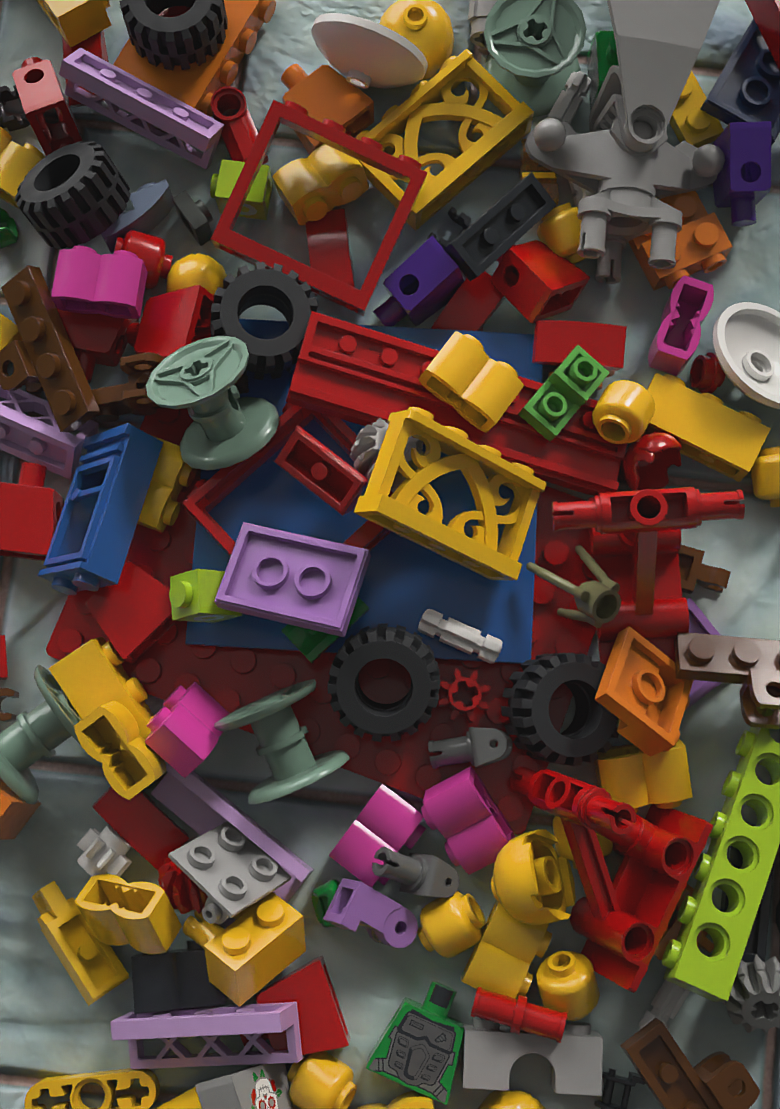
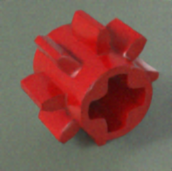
M455 669V681L452 684L445 681L440 682L441 689L447 691L448 694L446 698H442L437 704L439 707L449 705L453 710L450 715V721L453 722L458 714H466L467 720L473 723L475 719L473 710L476 707L483 711L489 709L490 706L486 702L481 701L482 694L490 691L491 687L489 685L479 686L476 682L478 671L475 670L470 678H462L461 672ZM464 685L466 691L475 692L476 696L470 700V707H464L462 701L454 702L452 697L457 694L458 686Z

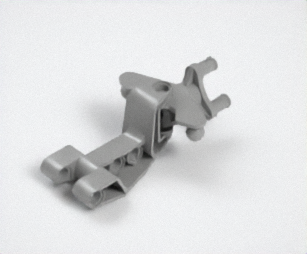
M607 0L616 41L619 66L612 65L605 77L590 112V132L577 134L567 121L561 122L555 118H546L536 125L535 129L530 132L526 139V152L534 162L594 194L580 199L578 203L577 217L581 220V229L577 253L584 258H597L595 280L599 283L604 282V277H607L606 284H615L621 281L622 249L626 248L630 240L648 233H652L650 258L648 260L649 266L656 269H670L676 266L677 233L682 229L683 213L660 201L658 198L704 189L715 181L717 175L723 169L725 156L723 151L716 145L706 144L697 148L683 140L673 147L666 142L668 140L667 125L701 50L720 0Z

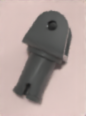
M469 727L466 736L436 741L429 740V752L442 751L441 755L431 756L430 762L433 769L471 762L475 768H481L507 758L513 750V741L510 735L502 730Z
M381 847L374 855L375 859L383 861L384 864L380 865L372 862L373 873L376 876L400 882L399 892L448 898L453 896L458 889L459 876L457 871L436 856L409 853V856H406L387 847Z

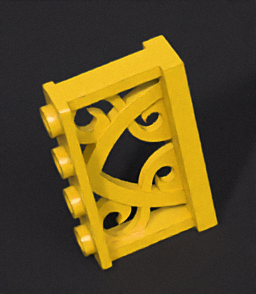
M466 49L457 57H449L433 78L429 81L423 80L417 84L407 100L399 106L393 105L382 116L381 122L370 131H362L357 135L356 139L361 140L362 137H368L380 143L384 148L390 146L395 150L392 156L399 158V155L411 157L418 161L422 167L435 163L443 167V170L436 176L430 173L431 166L424 169V171L428 172L425 183L407 220V223L416 231L531 131L534 111L524 101L520 103ZM463 81L471 82L478 89L479 98L474 106L467 105L469 101L467 88L461 96H455L451 91ZM487 98L505 115L504 118L483 109ZM440 120L462 122L458 133V145L462 153L459 157L454 158L444 153H429L418 157V137L422 123ZM472 124L476 125L473 128L472 134L480 133L482 135L476 142H472L466 137ZM405 131L404 138L399 136ZM358 160L364 168L367 179L397 209L404 195V191L393 181L398 178Z
M409 407L408 410L390 413L387 421L389 426L365 494L359 496L353 513L490 580H517L522 567L518 560L540 492H544L547 483L533 476L534 470L519 463H510L501 458L502 453L499 450L486 445H477L468 440V434L465 431L451 426H443L435 422L433 414L424 409ZM411 436L423 441L426 446L424 455H420L416 447L411 448V459L418 467L415 471L408 465L404 456V449L408 438ZM441 452H443V453L449 455V456H445V457H441V458H440ZM460 469L470 487L477 511L462 512L456 515L446 526L442 524L443 510L440 498L434 488L428 483L443 474ZM398 470L406 479L389 497L388 495ZM501 484L512 489L514 492L510 511L503 516L497 515L495 506L505 505L510 498L503 499L500 496L499 487ZM419 491L426 497L429 503V510L425 515L418 511L419 502L425 500L424 497L417 494ZM469 520H478L479 526L470 525L473 529V536L471 538L466 536L464 532L465 523ZM498 524H505L498 545Z

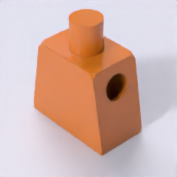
M293 64L282 74L281 82L289 89L282 97L283 104L286 101L295 102L308 111L307 116L323 122L324 119L333 120L346 129L345 134L352 137L357 136L375 122L374 101L359 88L348 83L346 78L329 65H321L310 75H307L298 64ZM294 130L309 155L317 147L324 144Z

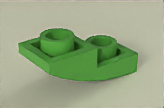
M577 345L521 409L518 415L551 442L610 372Z

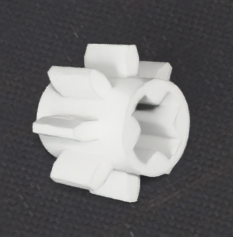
M108 825L101 833L96 828H90L76 844L84 851L77 859V862L91 876L111 874L120 877L132 863V860L125 855L132 847Z

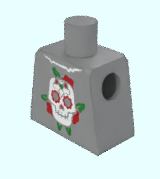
M285 1063L259 1064L195 1085L202 1109H292Z

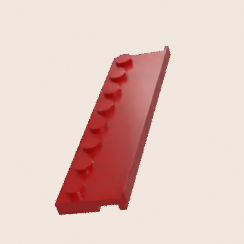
M311 312L286 398L287 403L362 426L372 425L379 418L388 423L390 413L408 410L409 407H418L433 414L435 422L443 426H451L465 431L468 434L467 439L473 443L490 446L499 450L502 453L501 458L530 467L534 470L533 476L543 481L592 496H596L598 493L616 492L618 490L619 482H617L619 469L621 461L625 457L628 443L613 444L600 436L592 420V412L598 402L597 400L589 398L558 435L549 442L518 415L543 383L518 376L524 387L499 421L485 433L466 421L453 406L433 395L418 380L439 353L438 350L318 312Z

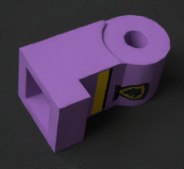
M342 878L323 920L338 928L356 932L358 925L367 929L370 938L375 942L395 948H405L410 945L418 931L416 917L410 910L363 882Z

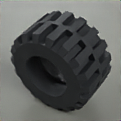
M224 0L119 1L132 45H135L137 53L142 58L147 56L148 62L156 67L163 63L166 70H173L174 66L180 65L182 70L190 69L189 64L194 62L200 66L206 62L205 56L207 54L213 57L219 51L217 44H223L226 38L225 30L228 29V21ZM186 6L190 8L186 13L177 17L159 16L162 11L170 7Z
M80 141L64 146L38 162L20 183L17 189L18 193L15 195V201L18 208L48 246L64 249L84 244L106 231L118 219L119 215L124 212L131 194L128 183L103 147L94 141Z
M265 262L255 263V270L249 271L247 265L238 268L237 277L230 273L223 280V288H217L214 294V303H212L211 337H236L246 343L249 361L244 374L246 375L247 371L254 372V379L263 380L264 374L271 373L272 379L281 377L283 370H287L288 373L295 370L310 314L312 311L317 312L318 308L316 297L310 298L311 288L307 282L299 285V274L291 270L286 275L282 273L283 265L274 263L273 270L265 269ZM267 305L277 309L284 315L289 328L283 335L277 338L259 339L243 329L239 322V316L252 306Z
M381 623L375 628L370 629L367 626L360 629L358 634L355 636L351 635L345 640L344 645L339 648L331 665L327 685L328 694H331L332 697L330 702L334 712L338 711L340 713L339 721L345 727L349 724L355 728L354 734L362 738L364 733L373 735L372 741L381 742L382 737L390 736L392 742L401 740V734L408 732L409 736L418 731L419 724L422 722L426 724L431 718L433 707L436 708L440 675L438 662L434 658V652L429 644L426 646L422 642L420 635L416 632L413 634L407 632L404 626L397 625L394 628L388 627V623ZM386 658L403 665L411 677V687L407 695L391 704H381L369 699L362 692L358 683L359 673L368 662Z
M541 654L536 656V660H526L522 663L523 672L514 671L509 680L514 685L512 688H504L502 697L509 699L508 706H501L502 716L509 717L510 723L504 725L506 732L510 735H517L513 743L518 749L527 750L526 755L544 762L579 766L582 765V761L591 763L599 759L597 752L607 753L612 747L608 740L610 737L618 738L619 733L617 732L618 727H616L619 718L594 700L606 668L602 662L592 661V657L585 654ZM564 683L574 696L576 711L570 726L562 733H559L552 725L549 717V702L554 691Z

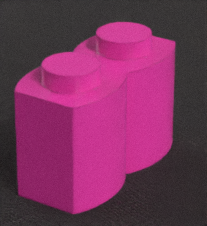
M80 245L74 246L72 249L59 250L51 298L57 309L80 314L99 313L115 318L138 319L141 315L148 272L144 261L129 251L118 250L113 254L100 255L94 249Z
M685 275L676 283L662 311L661 326L649 348V367L674 376L679 375L683 371L699 344L701 324L711 309L714 299L712 284Z
M196 682L187 689L182 685L178 686L164 701V707L146 725L151 730V733L146 738L145 743L184 778L195 770L211 753L219 737L224 732L217 730L214 725L217 721L230 714Z
M471 766L425 790L424 806L421 807L424 820L432 830L438 829L447 840L444 843V847L450 861L455 866L461 865L468 875L494 863L500 850L511 839L515 838L506 818L493 802L484 783Z
M381 784L329 856L372 888L376 881L385 885L389 879L376 876L372 871V862L380 865L384 864L383 861L374 858L375 853L381 847H387L392 851L399 852L403 845L411 850L426 830L420 824L424 817L420 811L386 785Z

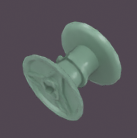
M497 0L487 15L484 37L489 55L486 58L485 69L520 103L524 101L534 111L533 118L549 114L561 91L567 90L565 84L571 73L581 72L577 56L584 47L587 30L582 10L573 0Z
M214 336L183 346L163 359L151 372L147 381L146 391L151 401L163 408H187L190 418L194 420L185 430L180 442L182 460L192 468L214 470L232 466L258 452L276 433L280 421L277 408L263 398L248 396L240 398L239 391L234 386L236 381L245 372L249 361L246 343L236 337Z
M37 665L35 668L34 679L45 701L29 713L25 711L18 715V721L4 731L0 730V778L19 798L28 804H35L39 796L36 780L29 767L44 756L52 758L56 755L54 749L71 736L79 743L74 725L80 722L81 718L54 676L41 665Z
M315 679L306 680L269 694L230 713L215 723L214 727L219 731H229L250 724L259 743L256 752L258 756H265L273 774L249 792L248 804L268 802L295 792L329 775L350 759L348 753L343 750H334L313 756L304 735L308 732L307 727H300L291 705L315 690Z

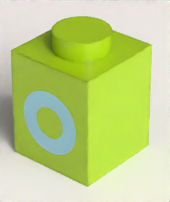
M222 159L219 174L214 173L212 175L210 196L215 198L220 214L223 213L245 162ZM261 165L238 217L267 221L273 188L270 166Z
M194 569L171 576L169 598L172 606V620L216 623L242 616V613L218 608L214 602L225 571Z

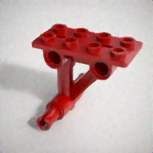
M694 487L644 489L598 493V495L590 497L587 501L552 502L554 532L589 528L591 557L611 580L620 585V590L617 592L621 599L618 614L614 619L603 623L600 628H597L600 662L605 666L607 665L618 632L629 626L675 662L674 639L677 632L689 633V610L686 597H682L678 556L681 548V529L697 528V526H701L702 521L744 519L745 504H740V500H744L742 490L700 493L699 489ZM592 573L593 581H598V579Z
M525 766L516 768L513 773L522 778L518 780L510 776L511 789L517 794L527 796L536 808L558 816L561 819L586 894L585 897L576 901L570 913V923L573 930L587 938L581 954L591 961L595 972L624 989L635 993L643 977L646 975L649 963L662 936L667 930L670 918L682 893L686 889L687 882L698 858L706 846L713 825L704 819L673 808H657L655 804L651 805L644 819L636 814L631 805L612 800L610 794L603 788L549 769L536 772ZM596 833L612 841V850L624 857L613 882L611 881Z

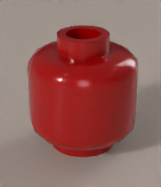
M135 230L128 231L124 238L117 237L114 252L118 250L129 251L144 261L148 272L146 289L155 288L159 278L167 279L173 256L165 254L166 243L164 239Z

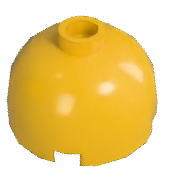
M398 0L390 5L382 15L380 25L405 37L426 57L428 68L424 78L421 80L430 79L435 76L442 64L452 56L454 33L451 20L443 7L435 1Z
M537 829L511 839L497 854L491 879V889L495 899L502 904L512 917L529 925L549 924L569 919L571 914L566 913V908L575 905V882L569 860L561 856L558 857L552 845L559 842L546 829Z

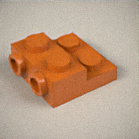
M696 190L659 199L683 213L682 229L677 233L676 266L670 269H656L649 266L648 260L650 258L652 233L638 236L628 242L653 291L666 285L668 289H673L684 275L690 277L691 274L701 270L704 273H709L720 268L727 262L726 258L733 247L715 212L707 213Z
M629 626L617 634L594 700L620 719L617 732L651 757L662 751L670 750L679 740V728L684 711L690 703L689 694L694 680L676 679L675 662Z

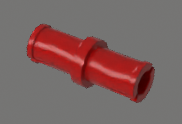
M478 987L471 1017H478L511 1027L510 1032L518 1035L520 1030L561 1043L568 1013L528 1003V997L522 995L515 999Z

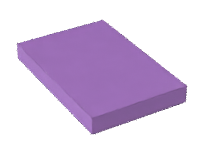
M243 522L214 602L218 608L345 637L371 555L368 549Z

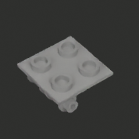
M228 821L168 854V858L208 895L205 907L202 909V915L205 921L210 924L224 923L228 917H234L292 878L269 855Z

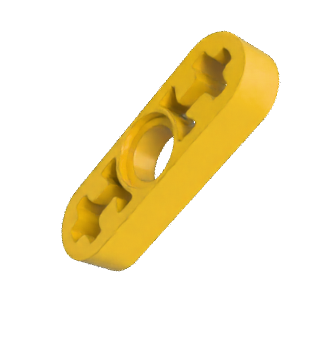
M126 1068L47 1077L29 1089L24 1105L25 1109H47L46 1105L38 1104L37 1098L45 1093L46 1089H49V1094L52 1097L65 1096L69 1092L68 1085H72L70 1101L59 1102L51 1109H68L70 1104L72 1109H149L159 1096L160 1083L156 1074L150 1069ZM135 1078L139 1079L141 1086L148 1087L149 1092L142 1097L141 1102H136L134 1094L121 1095L117 1099L118 1106L113 1105L115 1086L112 1080L118 1081L116 1090L129 1088L134 1083ZM93 1082L103 1088L105 1099L101 1107L89 1108L83 1103L81 1090L85 1084Z

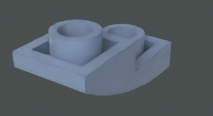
M166 179L158 183H146L136 192L132 193L130 200L134 209L121 213L118 219L106 231L101 233L111 254L114 253L117 237L124 238L125 234L130 230L148 234L169 214L174 207V203Z

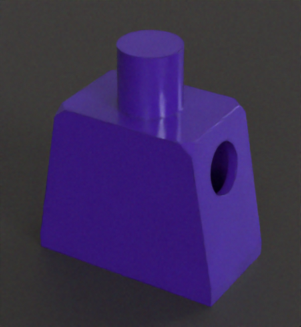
M771 121L729 123L713 143V145L718 146L723 151L725 156L723 169L713 182L714 202L718 208H731L732 226H750L756 223V205L771 190Z
M431 236L385 279L383 285L390 297L377 307L373 313L384 326L393 327L405 316L415 326L420 325L444 307L464 282L459 266L438 241Z

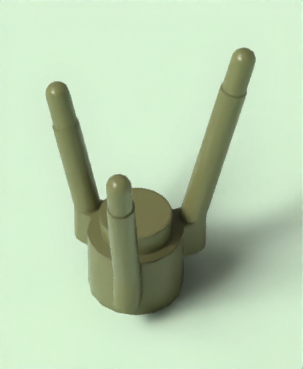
M581 545L576 546L575 551L598 581L584 582L578 587L532 562L527 563V570L574 596L579 611L560 608L557 610L558 616L587 622L596 628H600L603 623L611 621L618 614L621 599L617 592L620 590V585L605 574Z

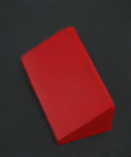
M300 426L296 427L274 461L341 515H345L354 509L359 496L362 495L369 480Z

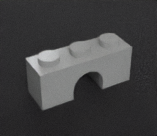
M473 1017V1024L463 1023L461 1082L463 1088L509 1091V1077L513 1063L522 1055L536 1053L550 1061L551 1086L555 1093L602 1096L603 1037L597 1031L591 1030L590 1023L566 1021L561 1043L520 1030L518 1035L510 1032L511 1027L478 1017Z

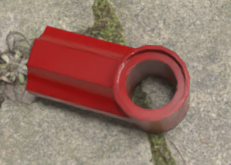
M222 87L212 95L210 102L212 114L215 120L225 124L221 136L231 160L246 162L258 132L247 108L246 98L242 91L236 87ZM228 109L239 110L233 116L222 115ZM266 154V156H265V159H264L262 165H264L265 163L268 162V156H267V154Z

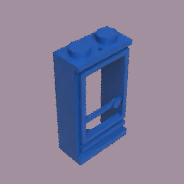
M129 423L85 438L82 448L86 449L87 452L79 459V462L83 464L76 468L43 564L47 568L39 570L38 573L39 577L52 582L51 587L54 590L68 595H76L78 591H98L100 587L118 584L163 445L162 441Z

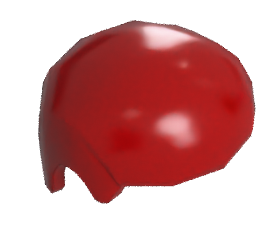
M652 432L642 436L639 440L628 446L625 457L621 461V472L632 491L663 489L668 485V468L671 465L680 467L682 464L680 454L682 445L674 436L665 432Z

